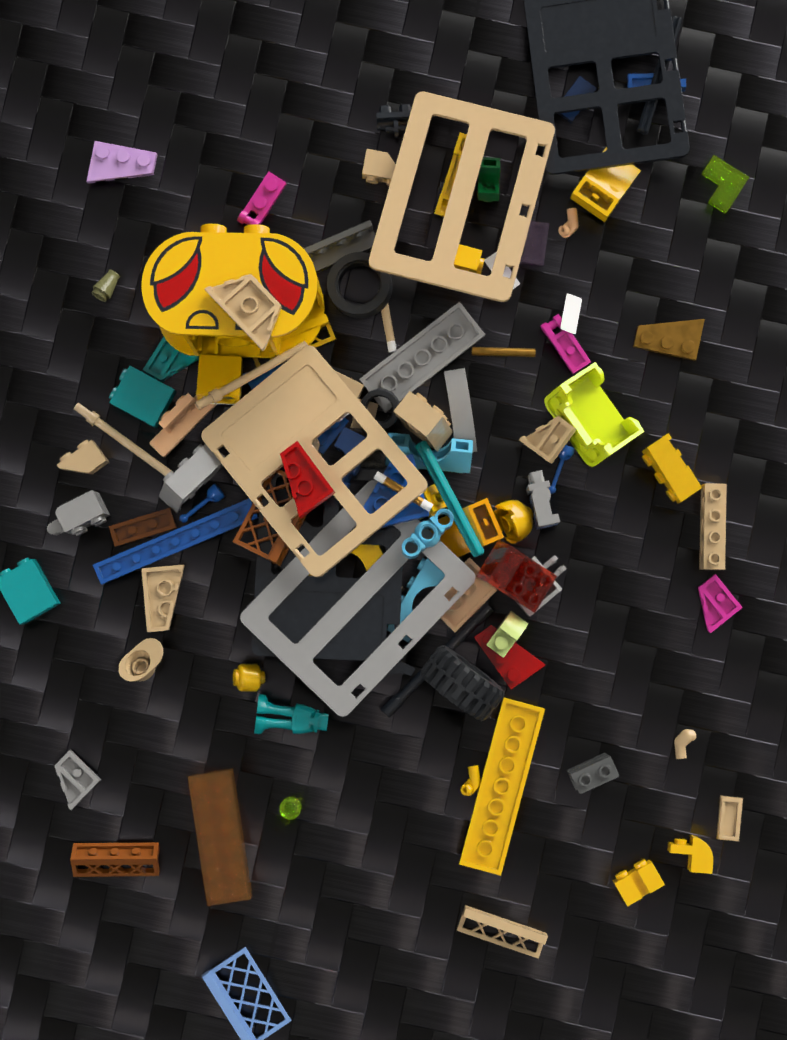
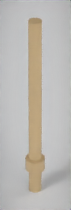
M303 341L220 389H213L208 392L209 395L195 402L196 407L200 410L212 402H219L223 399V396L289 360L302 348L308 346V344Z
M80 403L75 405L74 410L85 417L89 424L92 426L96 425L161 474L166 476L172 471L100 419L99 414L94 411L91 412Z

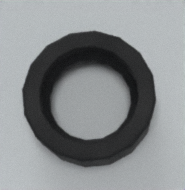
M378 388L367 393L361 400V403L367 409L370 400L375 397H384L390 401L392 405L391 416L385 421H377L383 429H386L393 425L398 418L393 411L399 405V400L389 390Z

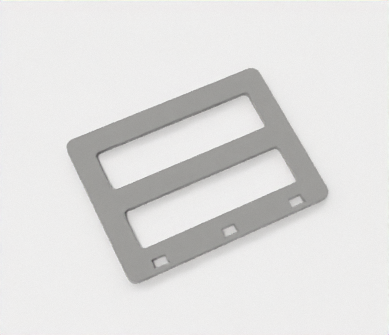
M369 481L354 496L362 506L368 500L378 481ZM343 507L310 541L309 545L317 555L321 556L350 533L357 524ZM418 519L393 525L401 532V536L297 644L292 643L269 621V616L310 574L297 557L241 613V622L339 716H347L475 582V573L444 543L439 541L435 546L426 548L422 553L444 573V579L341 686H337L313 663L314 657L406 563L408 558L402 553V543L414 533L415 527L420 523ZM424 529L421 532L425 539H431L434 536L429 529ZM408 543L405 546V550L411 554L415 553L418 549L414 543ZM305 547L300 553L303 557H306L310 552ZM453 587L458 592L448 601L444 595ZM407 635L412 640L402 650L398 643ZM361 684L366 689L355 698L351 692Z

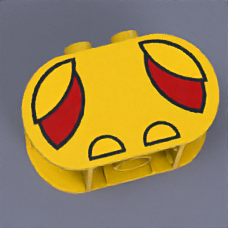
M204 224L201 226L200 232H185L175 235L164 241L154 250L145 265L142 275V296L148 313L156 324L159 325L167 342L174 349L185 355L199 356L213 353L215 356L234 354L243 358H275L303 341L311 345L322 326L319 325L281 341V336L294 331L302 323L323 315L325 303L314 264L308 253L292 239L280 234L270 233V228L264 225H246L244 233H227V228L223 225ZM252 274L282 306L269 339L270 346L266 347L264 351L257 346V351L250 354L247 346L254 342L205 291L206 287H214L224 284L225 281L237 280L241 276Z

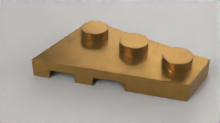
M705 319L639 325L633 347L695 361Z

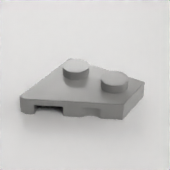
M69 750L55 765L70 810L101 780L72 750Z

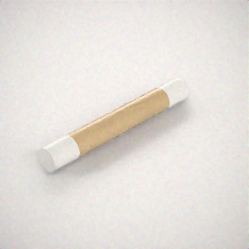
M387 304L381 313L388 352L393 353L397 349L389 304Z

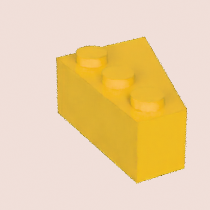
M668 433L642 451L644 454L642 458L648 467L652 466L656 471L654 476L660 484H665L668 489L666 491L668 497L673 502L676 500L677 503H681L702 487L690 467L686 466L680 457L682 454L679 449L675 450L669 440L672 438Z

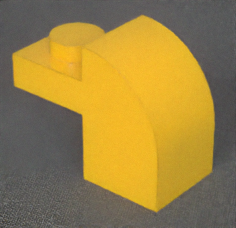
M690 835L689 843L685 839H674V842H668L667 850L670 853L688 854L687 869L690 872L712 874L713 853L708 844L702 839Z

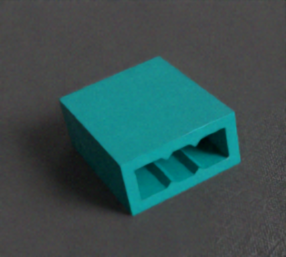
M129 366L128 369L125 368L119 378L121 382L118 388L114 387L111 391L109 403L157 429L162 415L168 410L177 391Z
M29 558L18 562V567L13 570L8 568L0 572V591L19 625H24L61 604L37 560H29Z

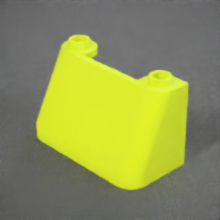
M596 362L559 385L544 399L545 406L553 418L559 416L577 429L569 441L583 461L591 467L596 466L645 432L638 420L631 417L624 420L602 390L600 385L604 382V372L598 367Z

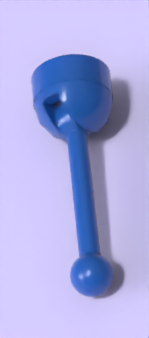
M565 445L558 455L560 462L552 485L549 488L551 494L556 492L555 486L564 460L570 459L574 454L575 448Z
M214 483L207 490V498L187 514H182L179 520L182 523L187 522L188 517L207 502H218L225 497V494Z

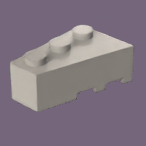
M202 444L197 446L192 452L194 455L190 459L184 458L178 465L179 469L174 473L172 471L169 472L163 479L164 484L159 497L176 514L181 510L182 504L188 498L192 499L195 496V492L223 467L222 463L206 444L204 446Z

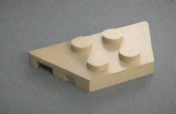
M252 274L241 276L237 280L225 281L224 284L214 287H206L205 291L264 351L281 311V304Z

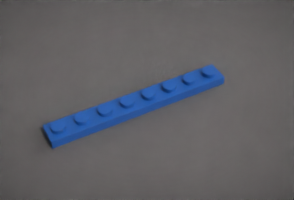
M249 498L94 564L93 567L100 584L103 585L241 526L252 506V501ZM257 513L253 515L252 521L258 519Z

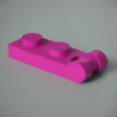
M268 171L254 195L238 216L237 221L241 224L261 225L287 183ZM251 212L257 215L255 219L249 216Z
M557 314L553 317L552 321L549 323L545 322L540 327L571 373L575 374L589 365L591 361L574 335L561 329L562 318ZM559 327L561 332L555 335L552 330Z

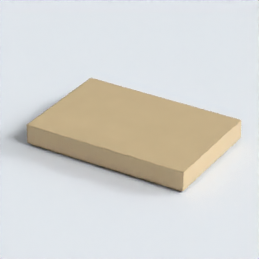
M470 557L464 563L475 573V582L440 618L454 632L500 588ZM452 587L444 596L450 601L458 591Z

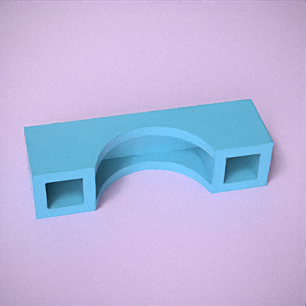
M388 433L405 455L413 454L417 469H426L415 448L416 444L412 441L409 434ZM452 438L438 452L431 450L442 471L470 473L473 440ZM386 457L385 466H388L390 460Z
M422 558L417 567L420 572L416 578L412 576L406 587L409 588L406 596L401 595L400 624L412 612L415 596L424 588L436 587L445 577L444 573L428 558ZM387 624V631L392 633L394 625ZM406 635L403 640L409 643L410 638Z

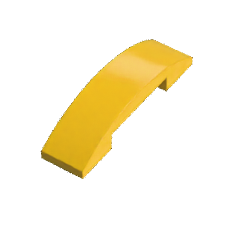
M461 132L459 134L434 213L436 215L445 216L467 134Z

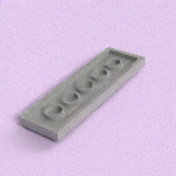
M458 302L359 380L368 392L378 388L387 389L394 393L399 402H401L409 391L414 392L485 337V333L463 305ZM379 396L374 398L385 413L392 409L388 399Z

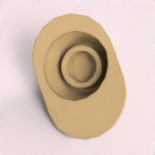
M153 638L140 642L121 659L118 670L120 676L130 682L149 679L154 674L155 667L162 659V644Z

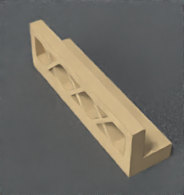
M467 905L464 906L457 927V931L538 959L543 944H546L548 938L545 932ZM466 918L477 921L479 925L471 930L463 927ZM487 925L495 927L499 933L490 937L485 934L483 927ZM507 932L515 934L519 940L512 944L508 943L503 934ZM530 939L538 942L536 952L528 950L524 941Z

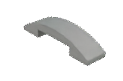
M465 368L444 371L454 439L473 440L472 452H477Z

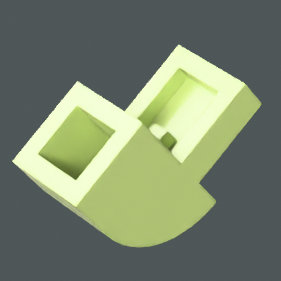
M510 611L486 645L504 658L521 636L528 623Z

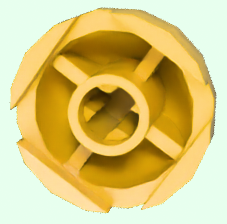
M518 500L504 501L495 506L497 510L493 511L501 531L503 532L504 530L507 535L505 539L508 542L515 544L529 535L533 527L534 517L530 507H527Z

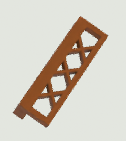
M159 842L73 843L70 858L73 877L159 876ZM77 865H85L89 868L78 869ZM100 865H107V866H109L110 868H109V869H103V868H101V867H99V866H100ZM122 865H129V866H131V868H130V869H124V868L121 867V866H122ZM143 865H153V868H144Z

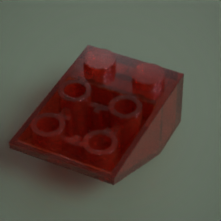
M500 540L497 541L476 575L477 578L534 613L557 578L555 574L511 545Z

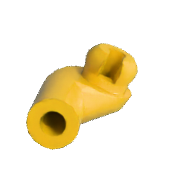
M478 765L468 767L470 778L460 789L464 796L473 795L480 787L481 779Z

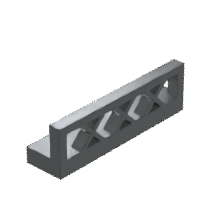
M369 220L308 246L304 250L311 258L317 274L331 268L341 257L349 253L372 250L376 235L373 225Z

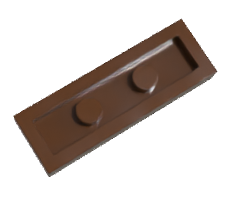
M171 508L109 526L115 547L177 528Z

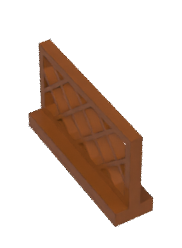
M280 469L265 480L262 485L268 494L272 493L273 499L278 506L288 503L293 498L289 489L290 484L286 479V472ZM275 473L283 476L285 484L273 488L271 481ZM286 488L289 498L277 501L275 491ZM264 495L258 498V501L262 504V506V498ZM253 503L233 543L281 566L290 548L278 533L272 535L270 523L265 517V522L253 526L252 517L260 512ZM297 515L292 520V524L298 531L307 515L301 519ZM266 526L269 536L258 540L255 529ZM252 530L255 541L247 544L240 541L244 533ZM271 540L272 548L269 554L262 552L259 543Z

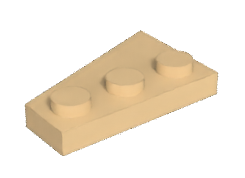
M184 564L142 568L147 632L170 630Z

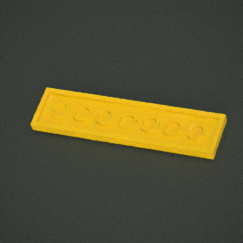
M503 698L459 861L460 865L501 876L545 708Z

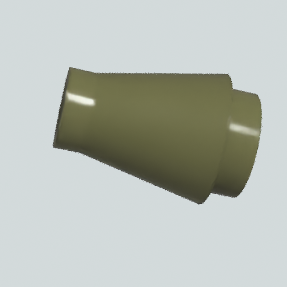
M109 270L93 286L91 293L103 302L111 299L116 283L120 278L119 274Z

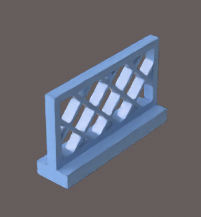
M246 947L201 975L241 1040H264L292 1021ZM242 954H245L249 960L247 970L235 967L236 959ZM233 961L232 966H227V964ZM251 965L253 966L255 971L250 970ZM221 968L231 969L229 982L219 980L215 972ZM234 970L246 972L243 985L231 982ZM249 973L259 976L258 988L246 986ZM262 982L266 989H261ZM222 984H227V985H228V986H227V991H226V989L224 988V986H223ZM231 985L243 988L240 1000L232 999L229 996ZM245 988L257 991L255 1003L243 1001ZM260 991L271 995L270 1006L258 1004ZM234 1002L239 1003L238 1009H237L236 1005L234 1004ZM273 1002L276 1003L278 1008L273 1007ZM242 1004L254 1006L252 1018L242 1017L240 1013ZM257 1007L269 1009L267 1021L254 1019ZM272 1010L280 1011L285 1018L278 1024L269 1022ZM246 1021H250V1022H251V1023H250V1028H249V1026L247 1025ZM254 1022L265 1024L264 1033L257 1038L252 1033Z

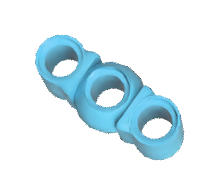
M440 509L429 520L420 522L415 527L414 533L402 543L403 555L408 559H414L426 548L435 546L440 541L441 535L452 526L454 520L452 512L448 509ZM440 515H447L450 522L447 525H442L438 522V517ZM424 529H430L433 531L434 536L431 539H425L421 532ZM408 543H414L418 549L415 553L411 554L405 550V546Z

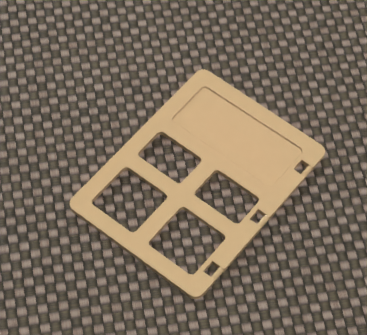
M310 345L302 348L207 426L201 434L205 444L307 571L317 578L323 576L423 494L428 487V483L422 474L316 348ZM351 414L365 430L367 437L334 465L330 466L313 447L312 443L344 415ZM296 441L300 443L336 492L334 494L336 499L357 524L356 528L321 556L316 554L292 524V520L298 515L295 500L292 498L283 507H279L262 486L265 480L283 466L280 453ZM222 446L230 453L225 458L218 451ZM376 450H381L406 479L407 485L378 510L369 514L345 486L342 479ZM262 495L270 502L265 507L258 501V498ZM302 545L310 552L306 557H303L298 551V548Z

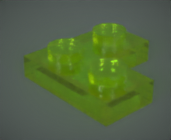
M713 155L702 172L703 176L719 185L708 203L726 214L749 177Z

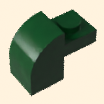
M483 157L478 174V200L484 202L499 201L500 158Z

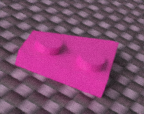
M716 574L698 587L706 628L709 633H712L743 608Z

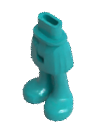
M259 694L258 714L283 715L292 717V719H272L256 715L254 734H261L265 729L269 728L292 730L293 734L317 733V730L327 731L329 714L319 713V710L316 712L315 709L296 703L295 707L275 705L268 701L266 695Z

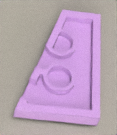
M95 141L86 182L95 183V181H111L118 178L154 175L157 153Z

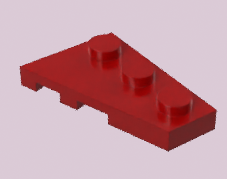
M298 441L280 453L292 490V496L296 503L297 512L301 519L336 492Z
M490 625L474 638L510 689H513L545 666L543 662L517 643L513 644L504 658L486 645L497 630L494 626Z

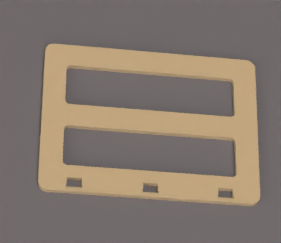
M424 91L417 93L370 253L369 266L376 271L498 302L508 301L512 294L555 132L553 124ZM433 116L466 123L469 125L433 259L425 261L395 253L394 249L430 121ZM494 130L523 137L527 142L492 272L489 276L457 269L454 267V261L490 132ZM538 146H545L543 157L535 155ZM522 206H529L527 217L519 215ZM505 266L513 267L510 279L503 277Z

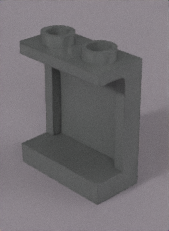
M606 753L566 770L574 789L578 790L580 794L619 777L611 756Z

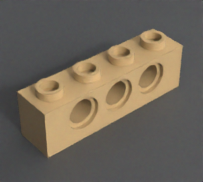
M705 483L701 485L699 570H725L727 484Z

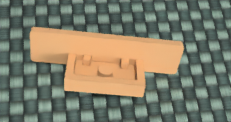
M189 393L181 396L176 401V406L171 411L169 410L162 415L161 421L158 424L163 429L150 441V445L162 457H166L217 404H209L198 410L195 402L198 401L197 395L194 398Z

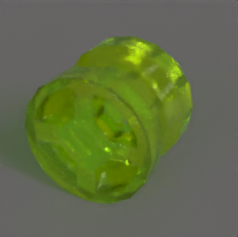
M295 797L285 798L280 804V813L288 820L297 818L302 809L301 802Z

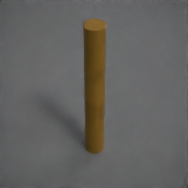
M472 347L473 356L535 357L536 352L535 348Z

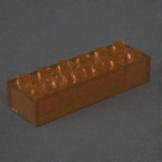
M233 768L188 776L207 906L250 900L252 890Z

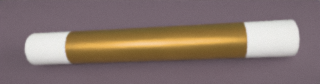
M379 471L373 478L397 493L404 488V486ZM420 496L413 501V503L430 512L434 505Z

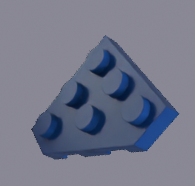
M413 454L406 455V457L416 467ZM390 462L383 474L405 487L407 485L406 479ZM378 482L363 507L369 514H372L395 496L397 492ZM412 502L381 528L429 517V512Z

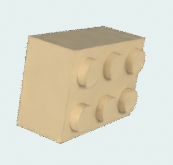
M409 391L393 412L406 429L422 441H427L428 445L438 452L453 433L450 428L451 423L447 421L448 418L443 415L444 412L435 405L431 407L427 403L428 400L421 394L417 393L414 395Z

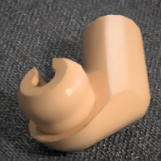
M577 208L567 209L568 221L558 229L559 234L564 238L570 237L579 227Z

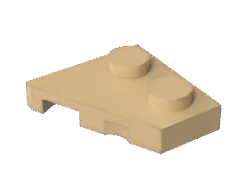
M557 416L550 420L548 424L536 428L534 433L527 437L523 436L519 440L552 464L577 429Z

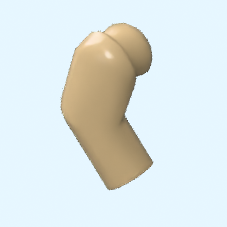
M685 729L675 738L676 759L687 758L686 746L696 739L694 730Z

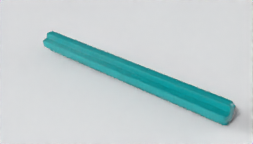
M427 441L419 442L415 445L417 452L445 505L452 512L454 522L472 556L478 557L484 553L481 543Z

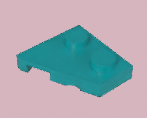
M163 337L143 368V371L163 382L199 360V356H189L179 352Z

